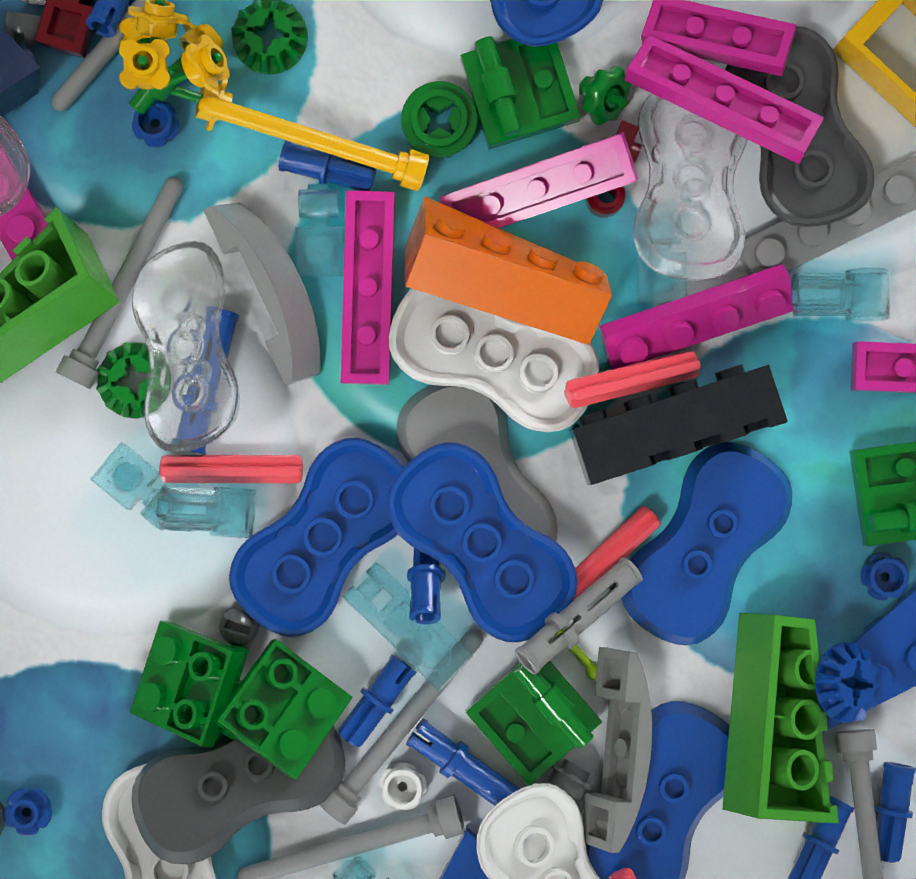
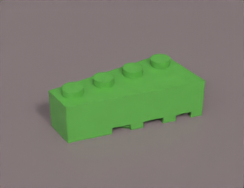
M57 206L44 218L48 225L33 240L26 236L13 249L17 256L0 272V383L120 302L88 234Z
M739 613L722 810L757 819L839 823L837 805L830 804L828 782L834 781L832 761L825 760L822 732L828 731L826 713L821 711L815 689V677L820 659L816 625L813 619L773 614Z

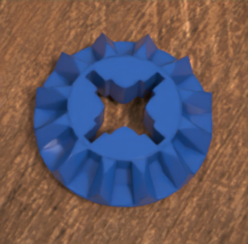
M844 642L833 645L822 656L816 671L815 689L819 704L824 712L833 720L844 723L865 720L867 710L877 707L873 694L874 691L882 688L875 683V675L880 667L871 663V651L859 648L857 643ZM847 677L855 679V688L853 689L847 687L846 684H842L841 679H847Z

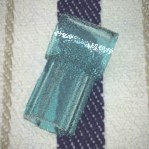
M859 268L847 270L845 273H796L793 275L791 287L793 316H845V320L880 321L890 318L888 269Z
M213 486V490L162 487L161 494L157 498L156 507L159 528L169 531H205L213 536L251 538L254 532L257 490Z

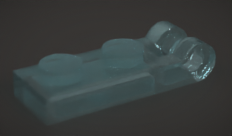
M376 561L366 571L369 576L357 588L352 586L343 595V598L436 690L441 691L474 655L439 621L433 624H418L416 620L411 621L409 619L411 593ZM384 589L392 599L379 610L371 600Z

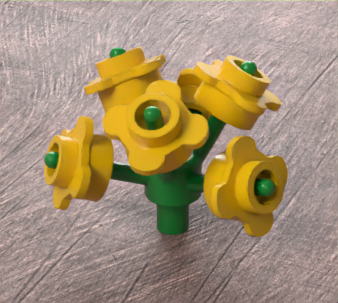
M145 0L144 7H128V14L135 17L124 19L119 24L120 31L124 34L119 47V53L123 57L124 70L120 73L119 80L126 89L134 90L139 87L138 91L129 101L130 106L138 113L144 115L156 99L165 101L169 95H174L195 102V118L207 121L205 129L211 132L214 123L219 119L206 116L200 112L198 107L200 99L204 96H212L232 103L233 97L232 93L225 91L230 72L227 66V58L221 49L224 46L221 37L210 25L206 23L203 25L199 24L198 26L194 25L189 21L187 15L174 12L175 4L167 0ZM178 23L183 24L186 33L179 38V42L184 52L175 63L168 67L166 58L170 55V48L167 44V39L175 38ZM189 79L192 84L201 88L198 93L177 85Z

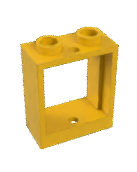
M878 0L834 47L833 51L916 127V93L863 45L901 4L916 16V0Z

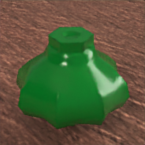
M613 66L607 70H598L593 77L586 76L579 84V94L584 97L583 110L590 115L591 121L596 125H603L607 121H616L621 111L629 104V91L632 84L625 81V73L621 66Z

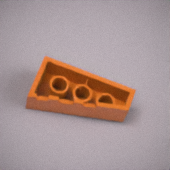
M426 196L423 197L405 245V287L590 345L612 297L607 274H604L599 267L584 261L576 262L500 228L497 229L490 226L484 221Z

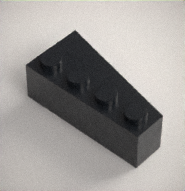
M742 364L714 373L717 382L699 387L697 379L670 387L671 397L654 403L651 394L624 402L623 405L626 412L607 417L605 409L581 416L578 419L580 427L569 432L587 485L597 484L647 468L664 460L667 461L681 457L710 445L728 442L759 429L771 428L787 423L788 420L770 366L766 365L745 372Z

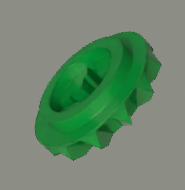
M254 0L251 5L239 10L235 24L231 27L233 48L238 58L245 66L258 73L278 74L289 70L299 62L307 47L308 32L303 17L293 4H288L281 0ZM271 18H273L276 31L283 34L284 37L281 36V39L274 38L271 41V46H268L267 53H265L262 38L255 35L254 32L266 30L267 23H270Z
M444 81L430 82L415 89L407 98L401 114L402 130L412 148L428 154L430 159L434 157L451 158L454 154L468 147L476 132V107L471 97L459 86ZM453 106L454 108L448 117V124L453 134L448 130L445 132L442 128H438L426 135L431 125V119L425 107L431 112L434 111L440 115Z
M123 343L114 350L108 351L102 364L96 369L99 372L96 390L104 401L105 406L126 418L138 419L155 414L167 403L174 386L173 370L168 359L158 349L146 343ZM129 361L134 366L136 372L154 375V377L146 378V381L139 384L140 392H138L140 400H138L137 394H134L131 387L116 386V383L122 382V379L129 376Z

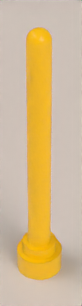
M212 96L202 97L198 104L200 112L206 116L392 173L391 178L398 180L399 186L417 192L422 185L427 170L429 155L410 149L408 153L399 151L398 155Z

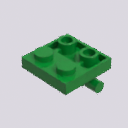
M488 36L475 42L476 50L460 55L462 67L489 150L580 121L581 116L558 43L533 47L509 39L495 44L494 38Z
M916 441L850 450L863 546L916 540Z
M160 620L130 713L201 747H214L215 742H219L222 735L221 727L214 722V719L241 683L240 677L249 648L234 644L228 646L174 622Z
M273 639L216 716L214 722L221 727L220 731L234 741L238 739L285 775L297 780L353 697L277 639Z
M551 661L545 664L535 675L526 670L519 662L465 709V713L528 786L532 785L575 746L581 749L588 744L594 737L591 732L602 723L599 716Z

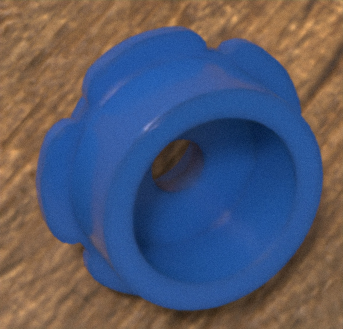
M155 101L144 115L135 111L132 130L135 136L140 140H145L148 146L161 147L166 144L168 139L176 137L180 124L178 119L175 118V109L169 103ZM159 120L160 126L154 128L152 127V122Z
M889 553L873 555L870 558V563L862 567L860 574L862 584L868 588V594L877 600L899 597L906 590L909 580L908 568L904 561L898 557L892 558ZM883 572H887L889 575L887 581H882L880 578Z
M21 788L14 791L7 799L8 807L3 811L7 826L15 828L16 832L22 836L37 834L38 829L45 828L52 817L49 798L45 793L36 788L28 790ZM27 807L31 809L30 816L24 815V808Z

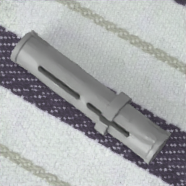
M624 557L617 561L616 565L586 588L582 594L559 614L552 612L545 618V626L514 651L519 662L526 670L535 675L564 648L572 649L579 642L578 636L605 614L635 585L642 582V575L638 568L630 560ZM609 588V592L586 611L585 608ZM573 620V623L567 629L560 633L551 643H548V640Z

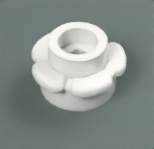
M407 762L397 763L393 769L387 768L382 773L379 781V786L383 791L381 798L392 809L397 808L404 811L414 809L420 804V797L427 790L425 776L422 773H418L413 764ZM401 782L407 784V789L404 791L398 788V784Z

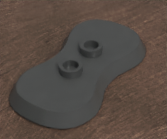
M796 26L795 37L782 77L726 64L725 71L824 117L800 164L760 146V190L770 210L779 219L788 224L801 227H815L845 219L864 207L871 197L874 187L873 164L866 150L852 135L842 119L837 101L838 63L836 55L828 42L817 32L806 27Z
M333 725L297 780L285 775L238 739L234 741L229 737L215 743L214 747L178 748L164 752L153 758L143 767L132 787V810L139 832L150 850L161 860L171 864L183 865L203 861L219 851L242 827L260 817L275 813L307 810L318 806L328 799L332 792H335L340 785L345 772V757L342 743Z

